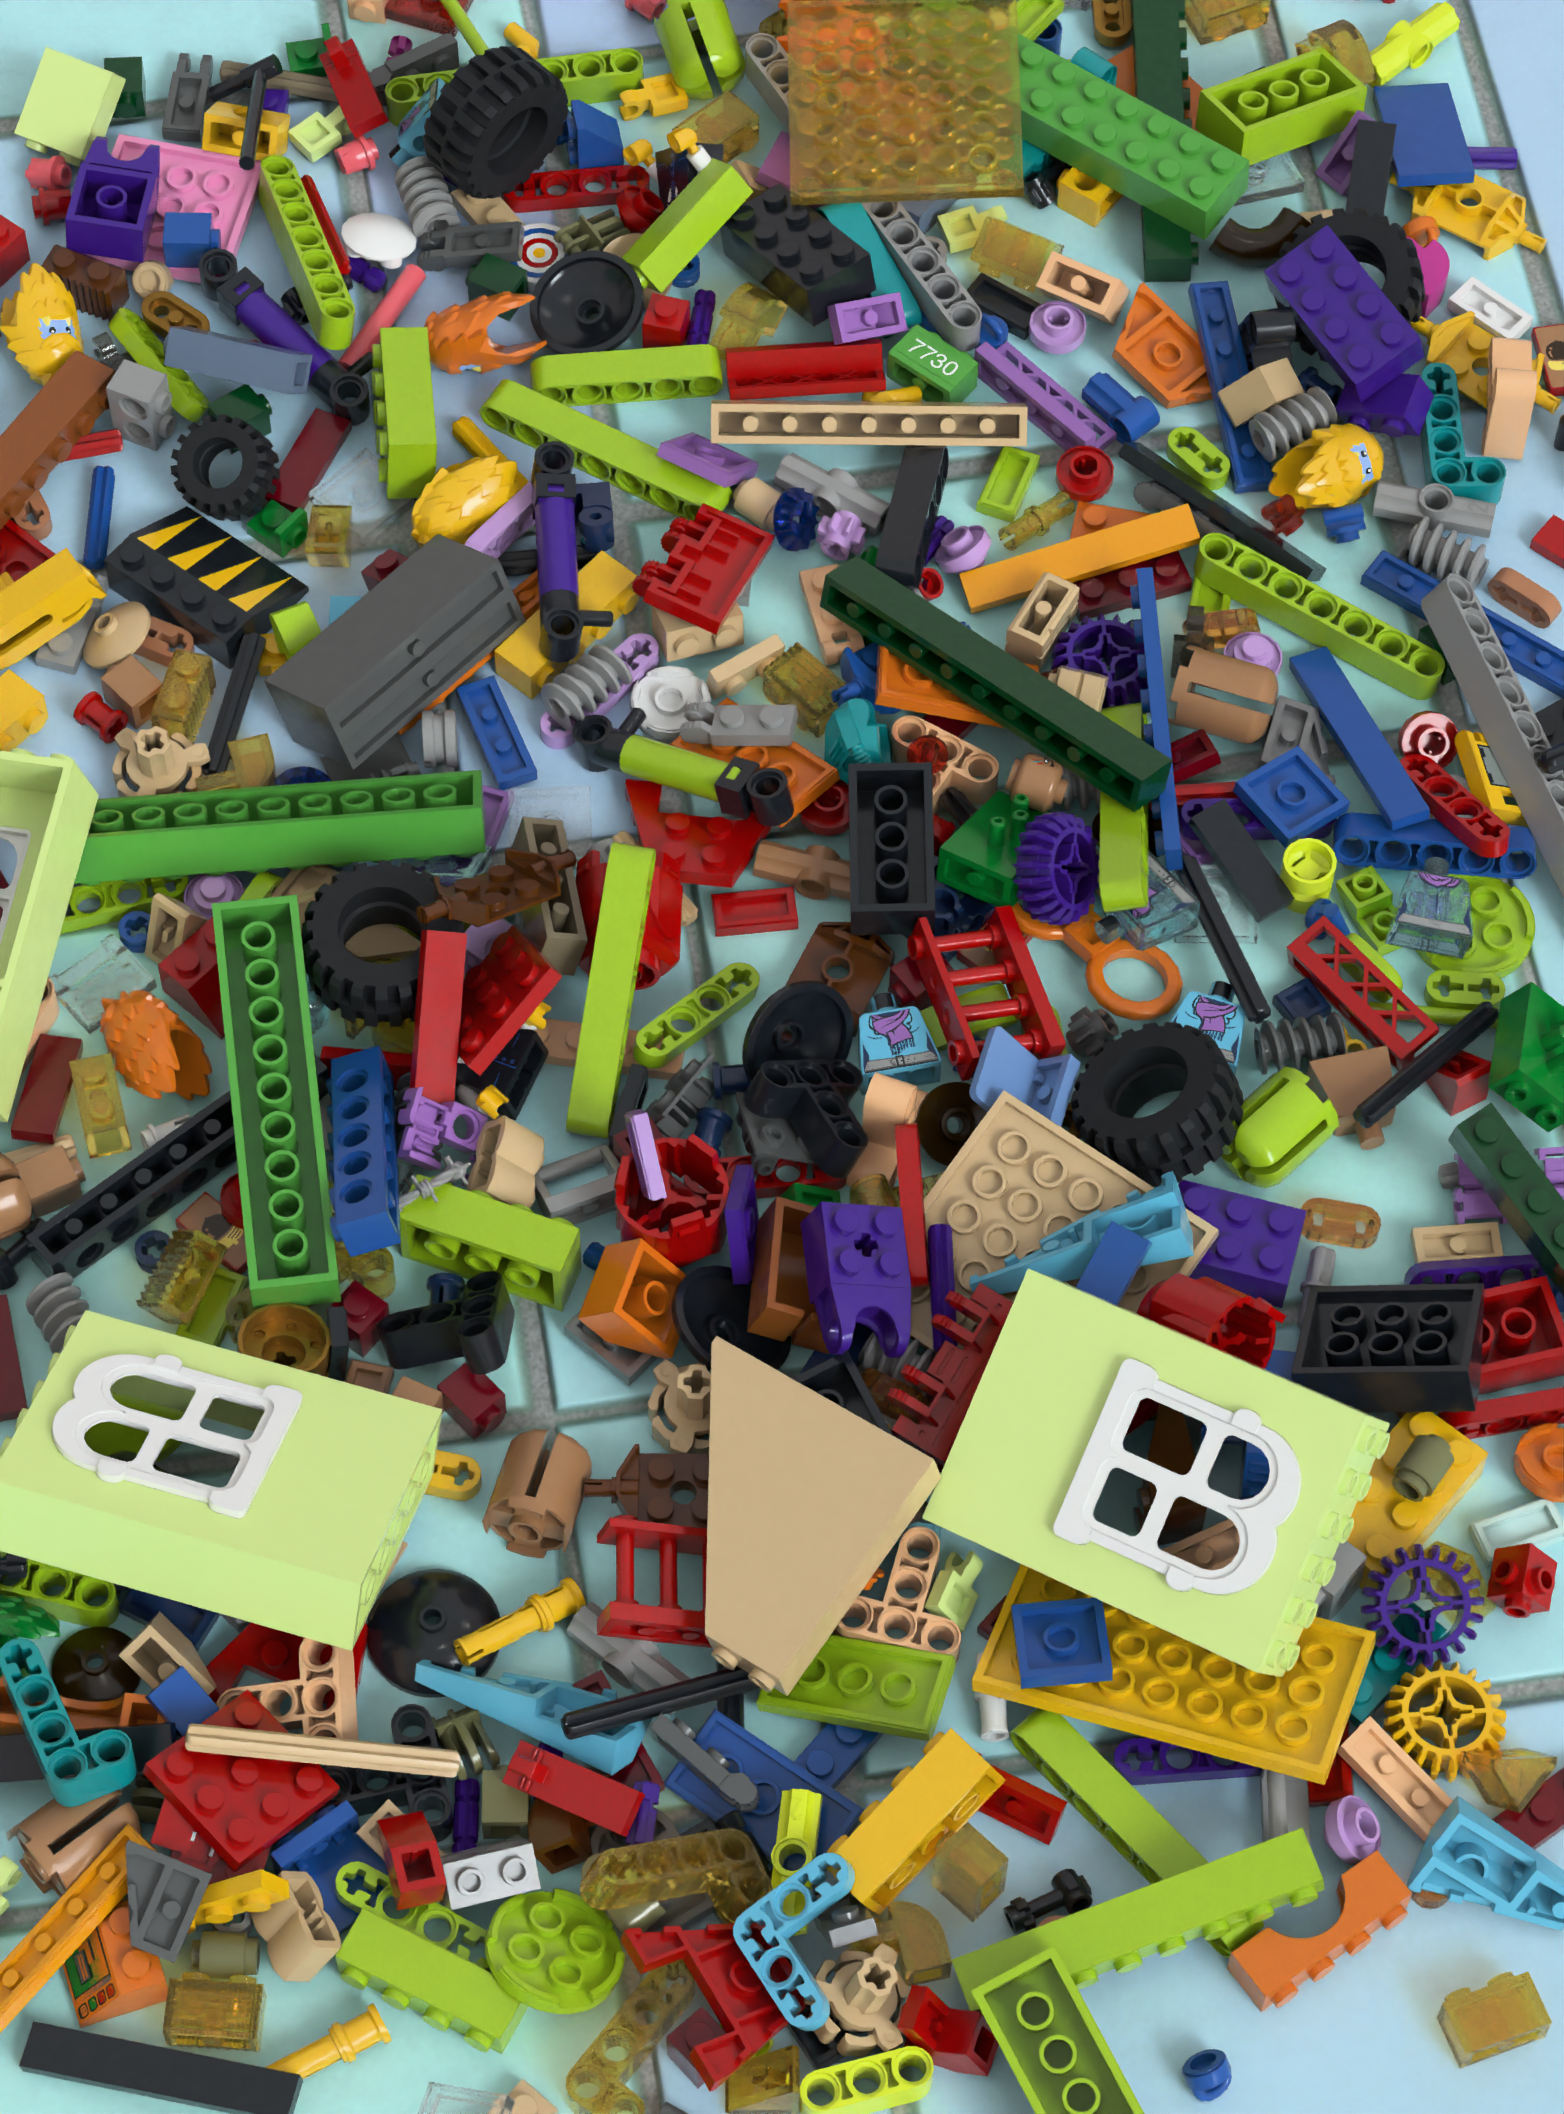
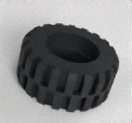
M500 46L499 48L485 50L484 55L474 56L469 60L467 66L464 68L460 67L453 74L455 77L449 84L445 83L440 90V97L437 101L434 100L430 108V118L426 119L424 126L426 134L423 135V143L429 162L463 192L478 199L500 197L501 193L508 194L515 190V186L519 183L524 184L535 169L539 170L545 163L543 161L548 153H552L556 147L555 142L558 136L562 135L565 128L563 121L568 116V98L563 83L521 48Z
M1344 208L1332 210V216L1323 218L1322 214H1318L1310 218L1312 225L1307 228L1300 225L1292 232L1294 241L1292 243L1285 241L1279 253L1282 258L1328 225L1358 262L1370 264L1384 274L1385 282L1381 291L1411 326V322L1419 321L1422 314L1421 303L1425 301V286L1417 250L1413 241L1406 238L1405 230L1399 224L1392 223L1389 225L1387 216L1376 212L1373 217L1368 216L1367 209L1354 208L1353 213L1345 214ZM1275 298L1277 308H1282L1283 306ZM1295 322L1296 335L1294 342H1299L1301 350L1310 356L1314 355L1318 351L1317 348ZM1318 351L1320 360L1327 362L1325 358L1321 355V353Z
M378 861L377 866L367 867L366 862L354 865V871L348 874L345 870H342L332 876L331 886L327 883L322 884L315 892V901L313 900L308 903L304 913L305 922L302 924V944L305 971L309 975V984L315 994L322 995V1003L331 1011H336L340 1008L341 1017L351 1022H355L357 1018L364 1020V1026L378 1027V1022H389V1027L402 1026V1020L408 1018L415 1022L420 947L412 955L401 961L390 964H374L355 957L345 948V945L360 930L377 924H394L405 927L414 932L420 939L422 930L464 933V924L462 921L454 919L449 921L444 917L430 921L427 924L419 921L416 914L417 907L436 901L434 875L428 871L423 870L419 874L415 872L414 865L402 862L400 867L391 866V861Z
M1165 1022L1164 1026H1158L1157 1023L1144 1024L1141 1030L1134 1031L1131 1028L1121 1033L1122 1037L1114 1042L1110 1039L1101 1046L1102 1052L1097 1056L1092 1055L1086 1062L1085 1073L1080 1072L1074 1086L1076 1091H1073L1071 1098L1072 1118L1084 1142L1152 1187L1161 1185V1176L1170 1171H1173L1178 1183L1183 1181L1182 1177L1190 1173L1195 1176L1204 1171L1203 1166L1210 1160L1215 1162L1222 1156L1224 1145L1230 1146L1237 1131L1231 1121L1234 1120L1239 1127L1243 1116L1241 1105L1244 1103L1243 1093L1216 1041L1209 1035L1203 1034L1200 1029L1189 1025L1182 1027L1180 1023ZM1182 1091L1170 1105L1161 1111L1149 1116L1133 1118L1143 1105L1155 1097L1169 1092Z

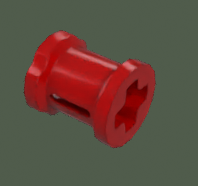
M92 691L83 697L77 704L73 715L77 723L80 725L87 724L97 731L99 739L106 744L115 741L114 737L126 728L129 719L128 714L122 710L115 711L104 703L103 698L96 691Z

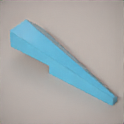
M1173 1171L1163 1174L1161 1176L1162 1184L1142 1195L1137 1189L1126 1194L1127 1203L1103 1212L1097 1209L1039 1240L1041 1248L1019 1260L1015 1254L1005 1258V1268L980 1277L977 1274L971 1276L969 1285L972 1291H975L979 1283L984 1284L998 1294L1018 1291L1028 1268L1062 1282L1081 1278L1111 1221L1152 1242L1140 1266L1194 1256L1193 1233Z
M423 1659L416 1663L414 1681L474 1710H478L501 1723L610 1775L615 1774L633 1761L652 1718L570 1740L564 1736L563 1729L561 1728L560 1719L567 1712L617 1699V1690L604 1688L602 1695L575 1688L573 1683L507 1672H504L502 1677L497 1680L476 1676L475 1667L462 1666L461 1671L456 1672L433 1665L431 1660Z
M1457 1795L1430 1829L1407 1881V1887L1417 1893H1420L1421 1889L1446 1895L1449 1901L1462 1904L1464 1900L1491 1907L1493 1913L1562 1931L1564 1927V1870Z

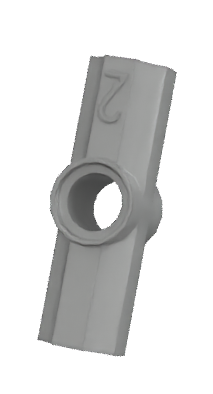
M794 453L787 454L782 459L774 476V484L808 501L811 509L821 518L825 515L832 519L834 512L840 510L849 511L860 518L862 527L866 528L867 533L873 536L882 534L890 507L888 502L859 488L856 480L845 470L833 468L828 472Z
M1379 481L1372 515L1415 525L1425 516L1430 517L1428 527L1430 531L1439 523L1444 524L1443 532L1446 530H1456L1459 533L1489 538L1496 503L1455 496L1447 486L1432 483L1419 489Z
M593 1602L586 1606L583 1605L574 1615L567 1628V1635L599 1659L607 1674L627 1689L634 1687L639 1692H644L690 1679L661 1656L660 1650L653 1641L597 1635V1618L603 1610Z

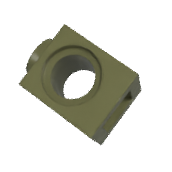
M499 1765L494 1767L493 1770H482L481 1823L483 1839H513L517 1837L529 1839L530 1795L502 1783L508 1765Z

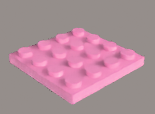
M119 134L111 153L114 158L129 161L139 158L150 144L160 146L158 204L143 263L149 260H158L166 265L162 244L165 212L212 213L214 229H220L221 249L231 252L236 258L258 196L261 161L255 160L254 167L251 170H244L239 165L240 157ZM84 254L130 271H134L138 265L142 264L141 262ZM168 267L174 279L201 284L199 268ZM216 274L214 277H222L226 274Z

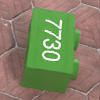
M916 324L888 352L887 377L902 387L918 386L922 392V399L926 402H963L977 387L979 363L967 352L959 351L943 341L937 333L927 331Z

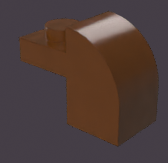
M536 1798L528 1817L529 1841L533 1844L535 1858L551 1874L586 1861L592 1856L589 1827L597 1824Z

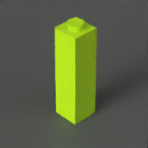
M712 158L707 167L697 174L624 254L622 259L634 269L643 290L648 287L662 293L753 193V190L732 165Z

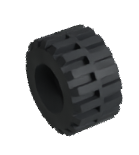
M218 414L217 420L212 416L202 418V426L195 422L188 427L191 433L187 437L183 434L180 435L177 441L182 444L180 450L173 449L171 458L177 461V465L170 466L171 475L178 478L174 482L177 491L184 494L182 498L187 503L217 520L224 521L225 518H228L233 522L240 521L241 514L248 518L255 515L254 507L258 505L264 508L269 503L264 498L268 492L274 495L277 487L272 484V480L279 479L280 470L274 467V464L279 462L278 455L271 450L273 445L270 440L244 420L237 417L232 419L224 414ZM239 448L242 455V468L239 476L226 487L212 488L209 481V468L213 459L226 449Z

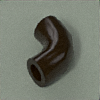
M1286 207L1282 208L1278 216L1269 225L1262 228H1247L1229 218L1208 250L1240 266H1268L1281 259L1279 251L1285 241L1291 243L1294 241L1293 231L1300 225L1307 228L1312 224L1295 211Z

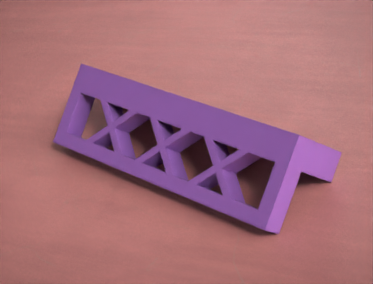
M985 341L975 349L974 360L979 363L978 378L1006 402L1025 403L1028 407L1027 419L1065 451L1079 445L1093 446L1103 451L1116 440L1117 432L1009 342L1006 341L995 349ZM1097 433H1098L1101 437H1099V438L1096 440V435H1097Z

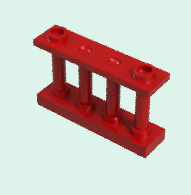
M1011 905L995 907L984 930L935 937L927 917L918 918L913 932L907 940L908 954L911 960L916 961L947 1041L949 1060L953 1066L957 1067L962 1081L971 1079L985 1040H974L968 1022L1015 1016L1016 1019L1020 1020L1025 1034L1012 1037L1038 1060L1061 1056L1066 1042ZM987 946L989 950H992L997 962L994 965L947 971L941 953ZM1001 981L1002 984H1006L1011 999L961 1006L954 987Z
M632 1515L610 1517L597 1534V1543L616 1545V1600L610 1601L598 1616L597 1635L712 1648L705 1636L707 1529L638 1521V1518ZM634 1548L659 1550L660 1605L658 1606L640 1605L638 1601L634 1600ZM677 1553L702 1555L703 1610L701 1611L684 1610L678 1605Z

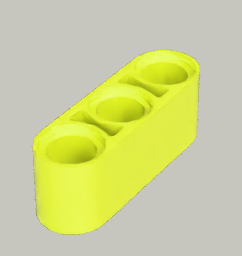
M906 2046L815 2070L807 2074L801 2082L799 2091L801 2114H870L918 2101L924 2098L930 2091L934 2070L933 2060L923 2048ZM907 2066H914L919 2068L924 2076L918 2081L910 2082L902 2078L899 2072ZM861 2078H869L877 2083L878 2089L872 2093L864 2094L854 2087V2083ZM816 2090H824L832 2095L833 2100L829 2104L818 2106L813 2104L808 2096Z

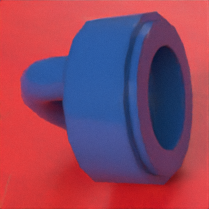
M982 312L980 342L975 349L985 341L995 349L1008 341L1009 329L1006 322L997 316Z
M1207 2049L1200 2051L1186 2060L1182 2067V2074L1188 2087L1192 2090L1196 2099L1200 2101H1212L1220 2097L1231 2083V2066L1226 2054L1221 2050Z

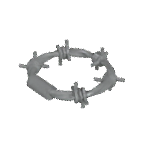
M448 1155L442 1159L446 1167L430 1182L424 1179L418 1183L414 1175L411 1176L416 1190L411 1192L409 1190L412 1183L409 1178L405 1179L409 1188L406 1191H402V1195L399 1196L400 1212L419 1196L425 1199L426 1196L429 1197L431 1195L434 1202H438L439 1200L433 1188L447 1182H451L453 1186H456L454 1181L461 1178L464 1185H468L465 1174L466 1168L471 1163L467 1162L464 1164L460 1161L453 1163Z

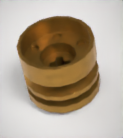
M290 1302L272 1303L254 1310L243 1321L238 1333L237 1352L329 1377L328 1364L330 1362L331 1347L329 1328L321 1316L309 1308Z

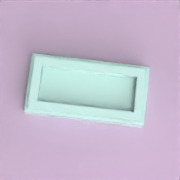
M1543 1498L1470 1523L1468 1528L1486 1568L1492 1566L1494 1551L1497 1548L1532 1543L1538 1549H1542L1564 1541V1521L1555 1503Z

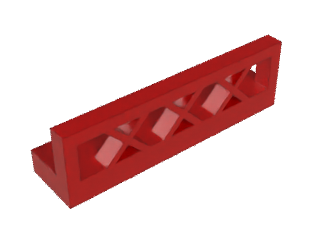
M881 338L864 339L835 345L834 341L725 348L727 388L730 400L886 391Z
M1324 915L1286 947L1289 964L1303 978L1308 977L1322 996L1374 1048L1387 1045L1390 1064L1398 1071L1415 1059L1414 1054L1439 1033V1027ZM1325 931L1335 941V954H1316L1308 944ZM1340 947H1341L1347 954H1340ZM1327 963H1334V970ZM1339 963L1358 964L1364 970L1363 982H1345L1339 976ZM1369 975H1370L1376 982H1369ZM1355 991H1363V999ZM1368 991L1387 992L1393 998L1392 1010H1373L1368 1005ZM1399 1004L1405 1011H1397V1005ZM1384 1019H1392V1025L1390 1026ZM1397 1020H1416L1424 1030L1407 1043L1396 1032Z

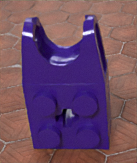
M97 136L84 162L80 163L65 219L66 248L83 254L143 263L158 204L160 146L150 144L139 158L124 161L114 158L108 152L107 137Z
M820 1202L801 1222L809 1300L810 1304H815L827 1350L834 1355H843L846 1350L850 1349L856 1323H861L875 1333L878 1343L887 1357H902L907 1349L911 1332V1280L902 1208Z

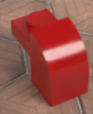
M911 1986L906 2003L901 2009L900 2020L897 2026L907 2037L904 2047L917 2046L923 2048L931 2056L933 2065L953 2072L988 2076L999 2044L982 2012L951 2009L929 1987Z

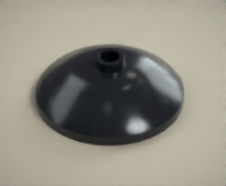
M597 250L577 252L554 263L538 280L532 293L535 299L530 301V319L541 341L547 340V345L545 346L559 355L612 351L631 336L641 319L644 309L643 287L634 269L619 256ZM599 314L595 319L588 320L591 315Z
M811 980L789 984L772 994L759 1007L745 1034L742 1060L749 1082L751 1083L760 1066L765 1061L841 1059L846 1061L853 1039V1019L844 997L832 987Z
M719 1265L703 1266L691 1271L676 1287L672 1298L671 1310L673 1322L681 1341L691 1355L702 1365H706V1368L711 1370L712 1342L716 1336L778 1370L789 1355L791 1336H788L783 1342L747 1332L752 1279L749 1281V1284L734 1285L732 1268Z
M428 1569L408 1574L391 1584L379 1596L371 1610L367 1624L369 1629L367 1644L371 1659L379 1673L390 1684L401 1691L426 1698L446 1697L414 1681L416 1663L423 1659L431 1660L433 1665L460 1672L464 1665L455 1653L456 1648L453 1646V1641L499 1619L500 1614L497 1605L482 1585L464 1574L445 1569ZM430 1616H437L441 1619L438 1624L433 1626L425 1623V1620ZM500 1649L469 1665L470 1667H475L476 1676L484 1677L488 1673Z

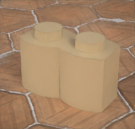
M505 1115L486 1122L478 1138L476 1162L468 1178L467 1191L480 1190L489 1194L494 1200L509 1205L514 1203L522 1204L531 1208L535 1200L534 1175L541 1169L544 1163V1138Z
M281 1871L277 1876L289 1881L290 1899L271 1904V1908L264 1912H250L256 1931L267 1942V1951L274 1971L284 1981L309 1982L341 1949L340 1935L330 1916L323 1910V1898L312 1877L305 1871Z

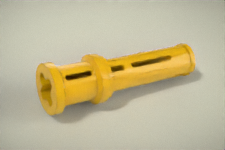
M566 1577L560 1580L558 1587L542 1595L534 1593L527 1597L524 1606L454 1640L455 1653L460 1662L467 1667L482 1657L519 1640L529 1633H533L536 1630L540 1633H546L554 1628V1623L572 1614L575 1615L583 1605L586 1606L584 1596L577 1583L572 1578Z
M372 2003L367 2006V2012L342 2025L339 2022L331 2024V2028L328 2029V2035L264 2068L299 2074L302 2079H305L341 2059L344 2063L348 2061L351 2063L356 2060V2054L381 2041L387 2044L392 2039L376 2006Z

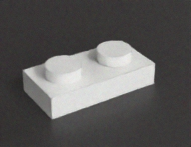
M1473 276L1448 299V310L1457 316L1469 311L1474 312L1475 318L1473 323L1495 337L1519 339L1532 326L1533 316Z

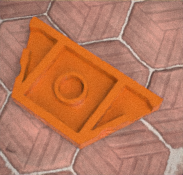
M1144 282L1141 283L1137 289L1112 357L1166 409L1213 399L1198 334Z

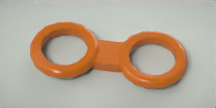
M1018 902L1012 907L1022 933L1045 941L1062 940L1087 963L1085 979L1088 991L1101 1007L1115 1016L1133 1021L1153 1020L1168 1014L1179 1002L1183 982L1179 968L1170 956L1151 943L1140 941L1136 946L1130 939H1120L1121 935L1116 930L1108 933L1098 923L1102 918L1094 912L1095 903L1089 905L1088 914L1082 915L1079 921L1062 925H1049L1048 923H1041L1039 920L1032 919L1031 915L1026 913ZM1118 958H1135L1145 961L1162 976L1165 990L1159 997L1150 1001L1135 1002L1122 998L1113 992L1105 982L1103 968L1109 962Z

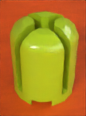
M667 0L668 8L661 13L658 21L654 17V28L660 39L674 82L679 87L684 88L690 99L705 101L715 98L697 46L704 44L723 95L734 90L744 78L745 59L725 1ZM695 17L694 20H691V21H688V20H687V19H689V18Z
M1285 1066L1279 1072L1272 1074L1244 1099V1103L1241 1105L1243 1116L1240 1126L1238 1127L1234 1120L1231 1121L1237 1132L1230 1146L1224 1145L1222 1148L1223 1154L1221 1157L1230 1171L1253 1186L1266 1189L1281 1183L1331 1138L1333 1131L1339 1127L1338 1115L1330 1099L1328 1098L1322 1103L1317 1095L1305 1085L1310 1078L1297 1069Z

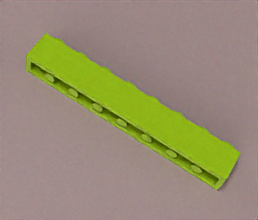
M1302 1827L959 1956L951 1961L969 2010L981 2012L971 1993L972 1989L1054 1945L1079 1990L1095 1984L1099 1981L1098 1975L1115 1969L1116 1973H1125L1136 1969L1143 1964L1142 1958L1159 1952L1161 1957L1176 1954L1187 1947L1185 1942L1203 1936L1204 1940L1221 1937L1231 1931L1229 1925L1247 1919L1249 1924L1266 1920L1275 1914L1273 1909L1290 1902L1292 1907H1300L1311 1903L1319 1897L1317 1892L1324 1890V1880Z

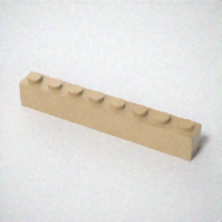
M711 400V443L1027 447L1028 407L1025 403Z

